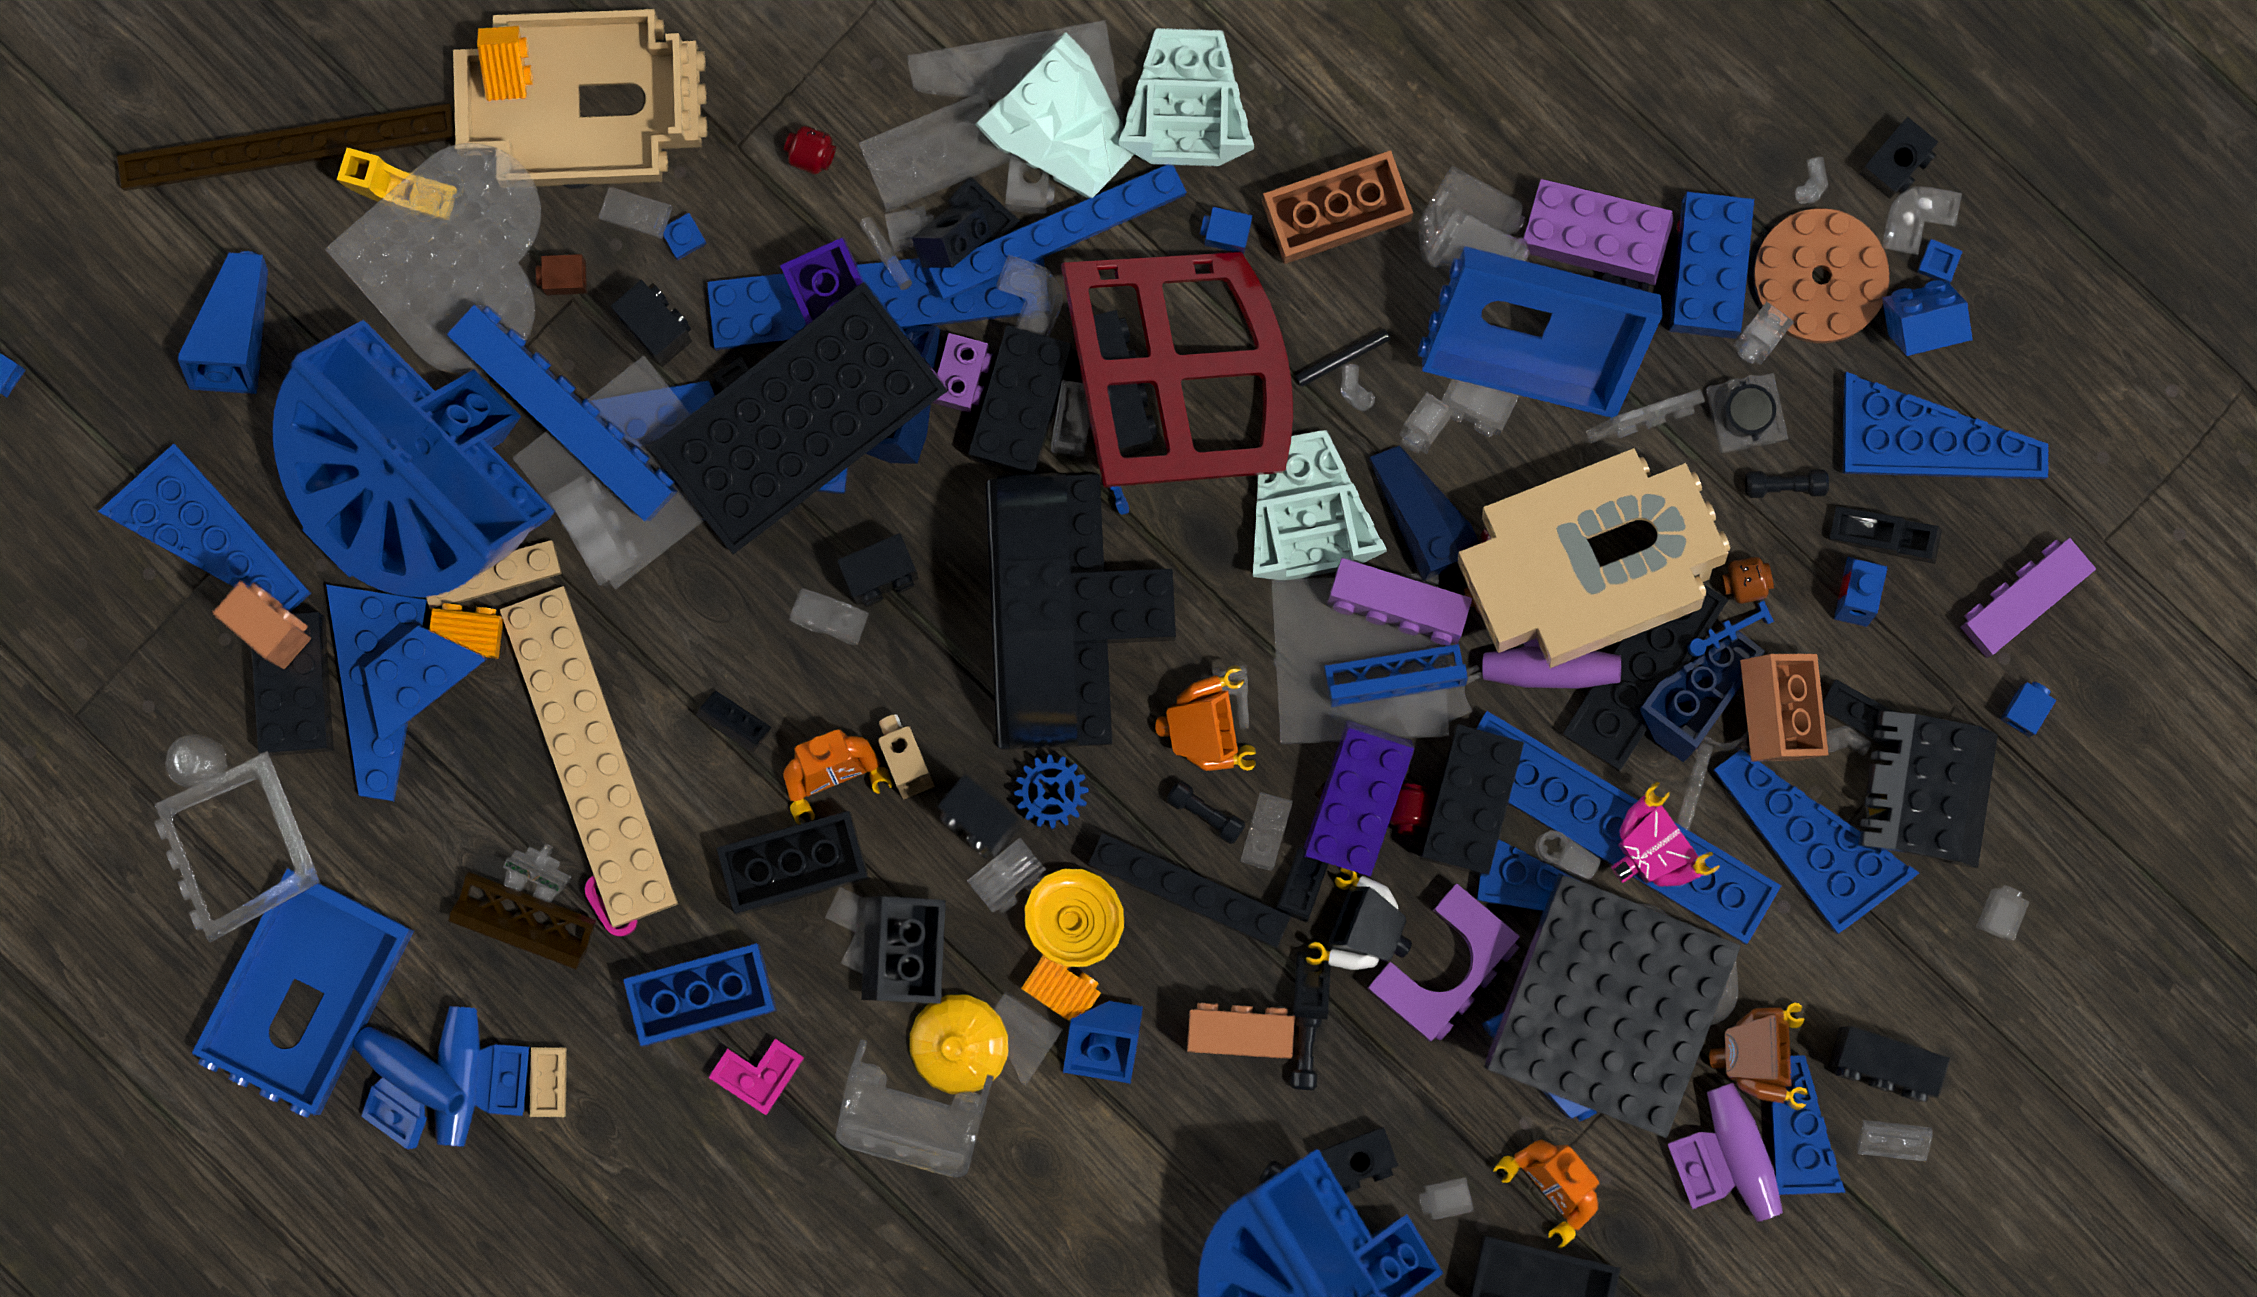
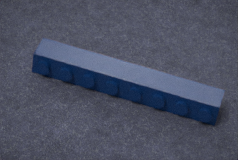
M473 305L448 332L447 336L644 522L651 521L678 492L672 486L675 482L674 479L663 469L659 468L656 471L647 463L650 457L639 446H629L622 439L625 433L611 421L606 424L598 416L601 412L599 408L589 399L585 398L582 401L575 395L573 391L576 387L566 377L560 375L557 378L548 369L551 363L537 351L532 354L524 346L527 341L513 328L509 331L499 323L502 317L489 305H486L484 308L480 305Z

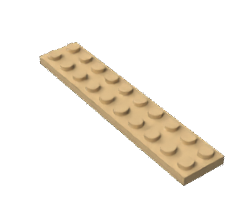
M559 587L500 609L612 927L616 928L678 905L565 587Z

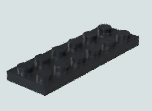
M1704 584L1706 595L1704 596L1701 609L1623 639L1613 653L1621 655L1620 683L1593 686L1562 733V736L1617 771H1621L1648 728L1639 709L1659 682L1667 677L1669 678L1690 662L1693 656L1690 655L1687 649L1689 641L1696 638L1704 640L1708 630L1711 629L1729 599Z

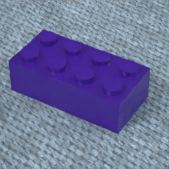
M844 236L780 265L807 325L864 282Z
M1349 720L1346 721L1304 845L1305 856L1371 877L1414 751L1412 740Z

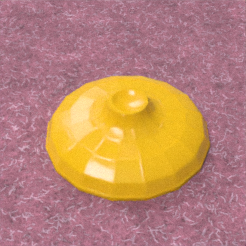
M1062 869L1045 876L1031 890L1025 906V928L1033 946L1048 960L1065 967H1087L1104 960L1118 945L1124 929L1123 907L1116 891L1102 877L1084 869Z
M946 995L941 997V1004L929 1003L917 1015L910 1032V1056L917 1072L932 1087L948 1094H971L988 1087L1002 1072L1008 1057V1033L1001 1017L986 1002L970 995Z

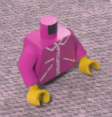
M1659 782L1653 783L1647 790L1646 795L1642 796L1627 811L1619 831L1622 841L1618 846L1625 857L1611 866V869L1621 883L1626 882L1638 873L1645 883L1652 881L1659 887L1682 886L1702 875L1712 874L1719 869V865L1714 868L1706 866L1705 859L1713 855V853L1707 852L1699 857L1663 808L1662 804L1667 800L1670 793H1666L1661 798L1657 797L1654 794V789L1660 784Z

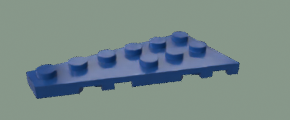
M176 444L171 445L98 511L233 587H236L240 581L248 587L255 583L282 604V607L289 612H292L312 594Z
M1742 749L1712 770L1836 935L1919 874L1911 866H1907L1894 857L1888 850L1880 851L1859 847V830L1823 805L1806 796L1797 787L1780 778L1761 762H1752L1751 755Z

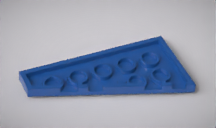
M1844 373L1843 474L2015 479L2048 478L2047 443L2011 430L2007 431L1977 418H1970L1959 414L1958 411L1922 398L1889 389L1880 383L1861 379L1852 373Z
M326 584L358 794L361 797L395 802L408 722L385 741L379 738L364 668L419 625L425 627L428 602L424 599Z

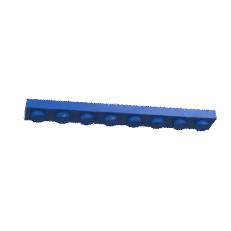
M1165 165L977 247L953 268H929L928 273L942 302L1177 200L1186 195V190L1174 165Z

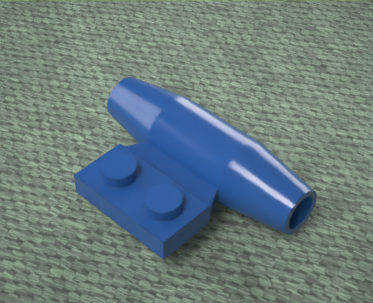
M449 1006L438 1048L437 1065L466 1093L467 1101L463 1109L454 1116L446 1115L434 1109L438 1145L465 1146L475 1106L490 1114L523 1116L529 1047L494 1044L480 1050L477 1008Z
M366 1027L357 1034L354 1040L355 1050L382 1077L371 1087L361 1117L406 1149L417 1148L427 1119L425 1116V1105L449 1116H454L463 1109L467 1101L466 1093L439 1065L403 1040L372 1027Z

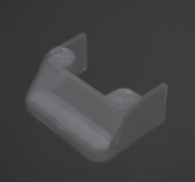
M861 1039L846 1082L836 1130L837 1141L844 1147L934 1173L954 1178L965 1176L971 1164L994 1076L987 1074L981 1095L973 1092H961L954 1096L951 1105L887 1088L886 1074L876 1065L863 1063L867 1041Z

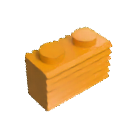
M519 26L479 28L477 47L486 100L497 101L499 99L505 100L506 98L508 100L512 98L516 100L518 98H526L527 86L533 85L532 66L525 65L524 58L529 57L527 37H521Z
M442 603L441 609L432 608L431 631L444 638L453 640L476 653H480L486 658L499 659L504 621L501 616L496 615V609L476 607L475 613L462 612L461 605Z
M1043 955L1021 989L1071 1022L1072 1018L1092 1008L1101 994L1096 989L1099 983L1083 972L1077 977L1067 970L1069 967L1048 960Z

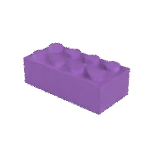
M1541 179L1523 239L1524 252L1655 285L1673 224L1672 211Z

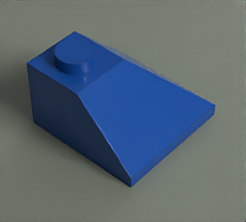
M1108 1001L1072 1018L1063 1073L1131 1084L1143 1006Z

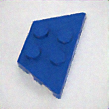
M421 625L415 627L364 668L379 738L385 741L485 662L487 658Z

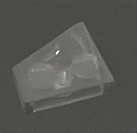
M1005 992L994 1008V1011L1001 1017L1008 1033L1007 1059H1010L1019 1075V1080L1026 1086L1063 1029L1008 992Z

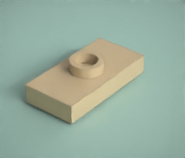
M531 1048L530 1117H566L567 1048Z

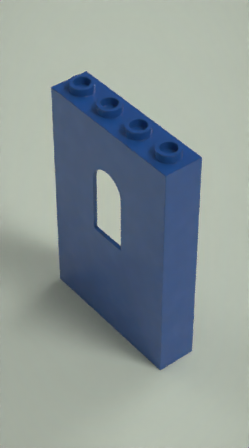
M1464 246L1460 258H1454L1452 262L1449 285L1444 284L1441 289L1439 310L1433 311L1430 316L1428 325L1429 335L1428 337H1422L1420 341L1418 356L1422 357V371L1616 419L1662 318L1661 295ZM1504 301L1552 314L1542 337L1490 325L1482 318V310L1491 302Z
M287 868L192 1054L200 1057L198 1064L207 1069L217 1072L220 1067L230 1072L231 1074L228 1079L239 1085L247 1087L249 1083L258 1086L261 1088L259 1094L271 1101L278 1103L281 1098L291 1103L290 1110L303 1117L308 1118L310 1113L320 1115L354 1050V1040L357 1034L366 1027L415 930L295 870ZM294 979H297L323 992L324 995L300 1042L293 1048L281 1049L271 1041L269 1029Z

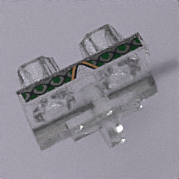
M545 844L541 851L529 847L526 854L515 850L512 856L506 859L503 868L507 869L504 881L505 886L521 891L528 879L538 884L533 896L550 903L568 885L571 876L557 870L560 861L550 857L553 847Z

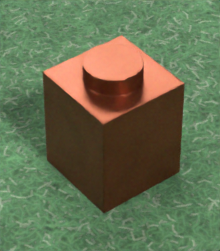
M582 254L541 256V266H536L537 286H542V290L546 295L587 294L586 260Z

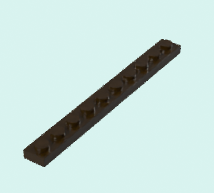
M449 103L118 155L117 162L121 189L129 191L344 157L346 148L371 153L455 139V123L452 105Z

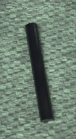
M1384 328L1295 375L1299 385L1303 387L1390 341V337Z

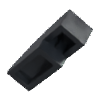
M1836 506L1830 540L1878 553L1935 564L1942 530L1939 526L1906 521L1902 517Z

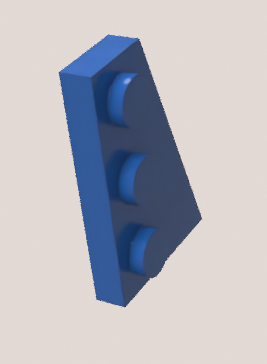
M1498 840L1490 874L1487 877H1479L1476 900L1544 912L1558 873L1569 877L1572 876L1547 863L1545 864L1516 847Z

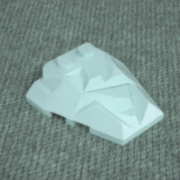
M1065 32L1042 55L1043 58L1005 97L998 100L975 125L997 149L1006 154L1013 153L1027 161L1026 165L1034 169L1040 168L1053 175V179L1089 199L1093 198L1134 154L1119 146V139L1124 126L1090 57Z

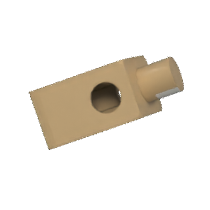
M897 714L880 720L879 725L884 736L880 737L878 741L903 800L935 787L910 726L903 728ZM906 748L903 752L897 753L898 750Z

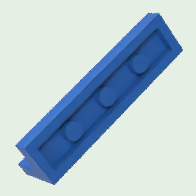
M1459 644L1326 665L1324 667L1331 707L1466 686L1468 678L1466 665H1463ZM1453 654L1455 666L1439 669L1432 666L1438 657ZM1432 658L1429 663L1422 659ZM1409 661H1415L1424 667V670L1407 674L1398 672L1404 663ZM1398 663L1395 669L1390 666V664ZM1381 666L1391 673L1389 677L1370 680L1365 677L1372 667ZM1364 669L1361 674L1355 670ZM1347 671L1357 678L1355 682L1335 685L1333 674Z

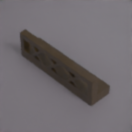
M470 872L465 876L459 900L452 908L448 920L451 923L573 969L578 968L586 955L596 923L595 919ZM472 885L483 889L489 899L481 902L469 897ZM506 899L515 901L521 911L515 914L508 912L503 907L501 901ZM538 911L547 913L553 923L547 926L542 925L536 921L533 913ZM573 923L584 927L582 939L571 936L565 925Z

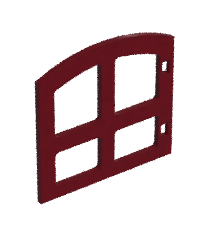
M1242 252L1064 262L1061 265L1103 487L1283 473L1286 470L1293 424L1292 383L1288 357L1271 303L1257 275ZM1194 264H1210V273L1196 274ZM1098 270H1115V279L1100 280ZM1214 280L1225 281L1245 317L1256 346L1255 350L1188 355L1177 354L1174 350L1162 284ZM1132 286L1135 289L1148 357L1105 360L1102 358L1089 297V288ZM1250 375L1260 376L1263 381V423L1259 448L1197 452L1193 447L1181 381ZM1151 383L1154 386L1167 449L1166 455L1123 458L1120 455L1107 390L1109 385Z

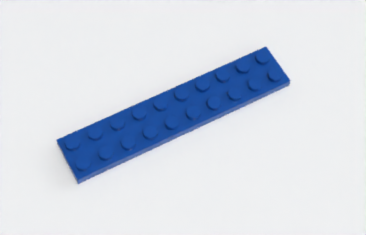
M919 258L857 265L863 280L866 281L902 329L913 326H935L1050 312L1044 258L942 302L928 273L929 268H922ZM784 273L707 282L715 350L785 343L807 326Z
M1486 711L1476 729L1524 742L1508 804L1612 866L1624 858L1625 855L1618 846L1622 841L1619 831L1627 811L1638 800ZM1675 823L1699 857L1707 852L1713 853V855L1705 859L1706 866L1714 868L1719 865V869L1712 874L1702 875L1682 886L1659 887L1652 881L1645 883L1638 873L1632 878L1747 945L1781 885Z

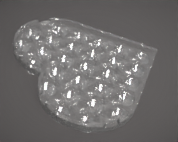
M474 143L458 144L440 150L423 162L325 248L411 348L423 360L437 369L465 375L472 370H475L478 374L486 373L447 336L448 332L473 305H480L483 308L489 305L502 317L499 323L508 331L513 328L526 341L530 336L535 319V297L530 280L519 262L529 252L538 235L541 222V203L537 187L528 171L518 160L503 150Z

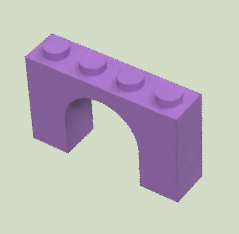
M1457 883L1432 911L1457 931L1468 945L1470 967L1464 980L1450 991L1432 992L1420 987L1392 962H1389L1367 988L1368 991L1428 1042H1432L1435 1037L1439 1041L1444 1038L1453 1027L1449 1020L1457 1011L1462 1015L1475 1000L1471 996L1479 985L1485 988L1497 974L1493 970L1496 964L1501 959L1507 962L1519 948L1515 942L1520 936Z

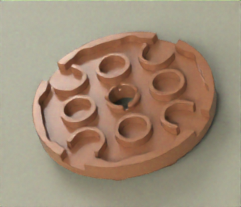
M1810 209L1787 217L1767 235L1755 258L1753 285L1762 311L1782 329L1781 331L1805 342L1832 343L1855 335L1877 315L1883 305L1882 297H1886L1888 291L1889 266L1880 241L1860 220L1837 210ZM1821 266L1829 272L1831 278L1827 284L1821 285L1813 280L1812 272L1815 268Z

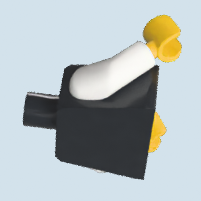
M1341 868L1340 871L1349 875L1351 880L1345 881L1340 877L1335 878V884L1338 888L1343 890L1349 889L1327 945L1332 950L1326 951L1322 944L1314 942L1308 947L1318 949L1321 952V957L1319 959L1306 957V961L1311 965H1318L1324 960L1329 961L1331 966L1358 970L1375 967L1378 961L1389 962L1393 954L1400 958L1405 957L1411 949L1412 942L1401 935L1406 924V917L1398 910V904L1390 889L1368 877L1362 876L1359 878L1356 872Z

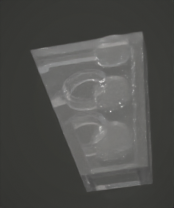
M1701 389L1612 417L1587 430L1586 433L1590 444L1614 435L1622 438L1638 432L1637 427L1645 424L1647 429L1666 423L1665 418L1674 415L1676 420L1695 413L1693 407L1705 402Z

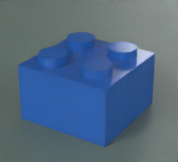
M1941 280L1931 281L1925 284L1923 288L1915 290L1899 289L1890 296L1882 297L1888 335L1906 356L1973 340L1967 301L1948 282Z

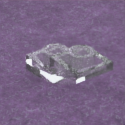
M802 588L799 591L789 620L818 634L824 632L850 645H857L869 613L831 597Z
M1260 792L1240 862L1273 871L1293 801Z

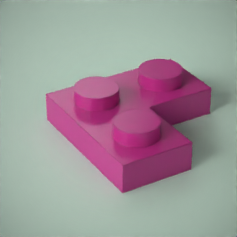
M777 1039L773 1041L757 1067L730 1049H727L709 1078L764 1115H767L804 1060V1057Z

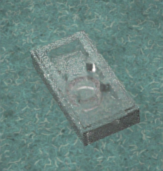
M609 186L598 218L602 221L662 239L673 207L669 204Z

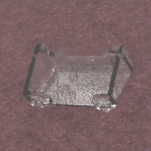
M1451 166L1419 222L1421 261L1434 268H1451L1454 258H1460L1464 246L1526 261L1530 252L1527 249V241L1521 237L1516 239L1510 236L1511 233H1518L1525 220V217L1521 215L1522 203Z

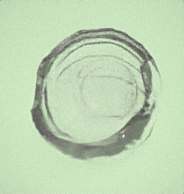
M190 734L178 738L171 744L167 751L165 766L174 782L185 788L195 789L218 781L225 773L227 757L225 756L224 748L216 740L200 734Z

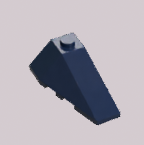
M937 326L908 327L905 331L906 335L935 371L940 329ZM931 404L866 454L888 463L917 464L928 432Z
M1401 446L1369 457V462L1422 580H1427L1459 567V552L1480 544L1472 525Z
M1739 631L1735 632L1737 639L1730 641L1729 637L1719 643V649L1711 648L1707 653L1688 663L1669 678L1667 677L1659 682L1639 709L1656 743L1682 762L1698 748L1743 684L1740 660L1762 656L1765 652L1764 649Z

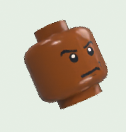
M1758 556L1730 562L1728 574L1722 575L1725 594H1732L1734 600L1739 604L1763 600L1768 596L1769 590L1774 589L1770 565L1768 562L1763 563L1762 559Z

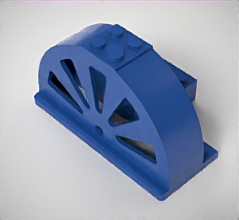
M364 320L298 354L291 363L292 368L286 376L277 397L273 419V446L279 477L293 511L303 526L302 531L349 578L354 576L374 588L395 595L407 597L441 595L464 585L502 561L522 543L530 531L548 521L554 514L555 510L493 449L506 439L522 416L475 370L435 391Z
M1316 1149L1238 1200L1222 1214L1214 1225L1202 1253L1198 1291L1199 1297H1413L1441 1276L1443 1272L1407 1214L1370 1235L1321 1153Z

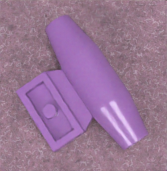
M1537 639L1525 642V647L1508 649L1500 653L1492 651L1483 654V680L1524 688L1579 689L1620 683L1621 655L1593 651L1549 668Z
M1729 1083L1708 1091L1707 1095L1715 1133L1697 1132L1668 1143L1692 1209L1724 1198L1736 1185L1757 1222L1783 1213L1773 1166L1756 1122L1733 1083Z

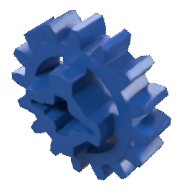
M1048 755L1047 763L1044 764L1037 757L1034 759L1036 766L1034 769L1026 765L1023 767L1027 777H1017L1016 782L1022 785L1023 788L1014 791V794L1017 797H1023L1024 800L1017 807L1019 810L1025 808L1029 810L1025 817L1027 821L1034 816L1037 817V827L1041 828L1045 821H1049L1051 829H1055L1056 821L1059 820L1066 827L1069 825L1067 818L1069 815L1077 819L1080 817L1076 807H1086L1087 802L1081 799L1080 795L1089 793L1088 788L1080 787L1079 784L1086 777L1084 774L1078 776L1074 774L1078 767L1076 763L1069 768L1066 767V757L1062 756L1058 763H1054L1052 755ZM1045 770L1061 771L1056 777H1045L1040 772ZM1040 781L1050 787L1057 784L1059 786L1058 794L1064 803L1053 797L1046 800L1044 798L1046 792ZM1070 781H1072L1075 789L1072 802L1065 796V787ZM1031 782L1038 788V797L1032 804L1028 794ZM1047 807H1058L1063 811L1054 815L1042 813Z

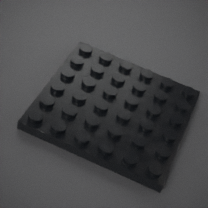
M1558 873L1485 1061L1484 1068L1667 1138L1741 945Z

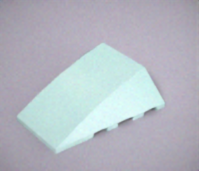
M1156 29L1144 63L1141 79H1139L1132 106H1130L1124 130L1119 139V146L1151 164L1220 166L1253 150V139L1247 126V117L1241 104L1240 92L1233 75V66L1223 31Z
M1327 430L1291 436L1286 470L1283 473L1258 475L1253 577L1282 581L1295 580L1337 572L1341 558L1363 564L1387 552Z

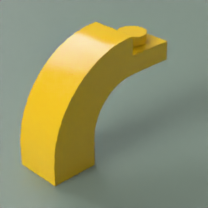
M346 148L336 179L348 189L382 204L416 215L424 214L445 221L449 219L458 190L455 186L404 172L385 163L379 156L351 148Z

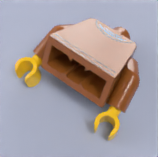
M1792 1003L1787 1007V1010H1782L1781 1007L1754 1008L1736 1023L1735 1027L1726 1030L1725 1047L1710 1050L1709 1061L1713 1069L1726 1068L1728 1078L1737 1082L1741 1090L1758 1099L1781 1104L1787 1101L1792 1109H1803L1806 1105L1796 1103L1793 1099V1094L1807 1095L1806 1089L1796 1087L1792 1091L1786 1090V1087L1791 1086L1789 1027L1798 1028L1805 1020L1804 1018L1795 1019L1790 1013L1801 1012L1802 1006L1799 1003Z

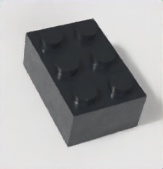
M886 896L866 897L861 1000L941 1004L946 900Z
M1853 1026L1839 1028L1828 1067L1837 1069L1835 1075L1851 1081H1861V1078L1869 1080L1868 1086L1886 1092H1894L1896 1088L1902 1090L1901 1097L1916 1102H1927L1928 1098H1939L1950 1058Z

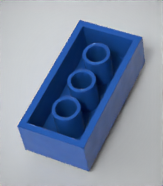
M1687 192L1682 199L1669 324L1670 332L1736 339L1741 333L1754 199Z
M759 944L623 979L639 1043L643 1047L777 1012Z

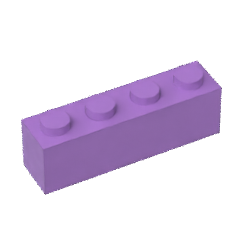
M2071 538L2062 543L2058 539L2053 541L2041 551L2045 557L2036 565L2032 560L2016 572L2019 579L2010 586L2005 581L1990 594L1993 600L1983 607L1979 603L1964 615L1968 621L1960 628L1986 658L1994 655L2096 570L2094 565Z
M1341 558L1327 604L1334 606L1333 609L1341 614L1352 615L1357 613L1366 616V620L1373 624L1385 625L1389 623L1398 626V629L1405 634L1418 635V633L1430 636L1431 640L1435 643L1449 646L1451 643L1457 645L1461 638L1472 598Z

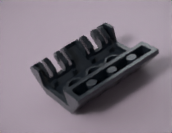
M1878 711L1876 726L1897 729V732L1876 730L1874 738L1882 742H1899L1897 753L1878 750L1873 751L1871 754L1872 760L1892 763V766L1870 764L1866 793L1887 796V799L1865 798L1864 805L1871 809H1888L1887 821L1874 818L1862 819L1861 827L1882 830V833L1860 831L1858 846L1880 851L1893 850L1942 859L1944 863L1978 868L1998 734L1980 726L1918 714Z

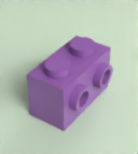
M948 333L937 375L949 390L935 400L934 404L968 413L972 412L973 405H980L984 386L979 385L982 372L989 373L993 354L988 353V343Z

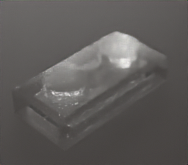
M1863 1120L1857 1143L1858 1154L1926 1162L1933 1138L1932 1128Z

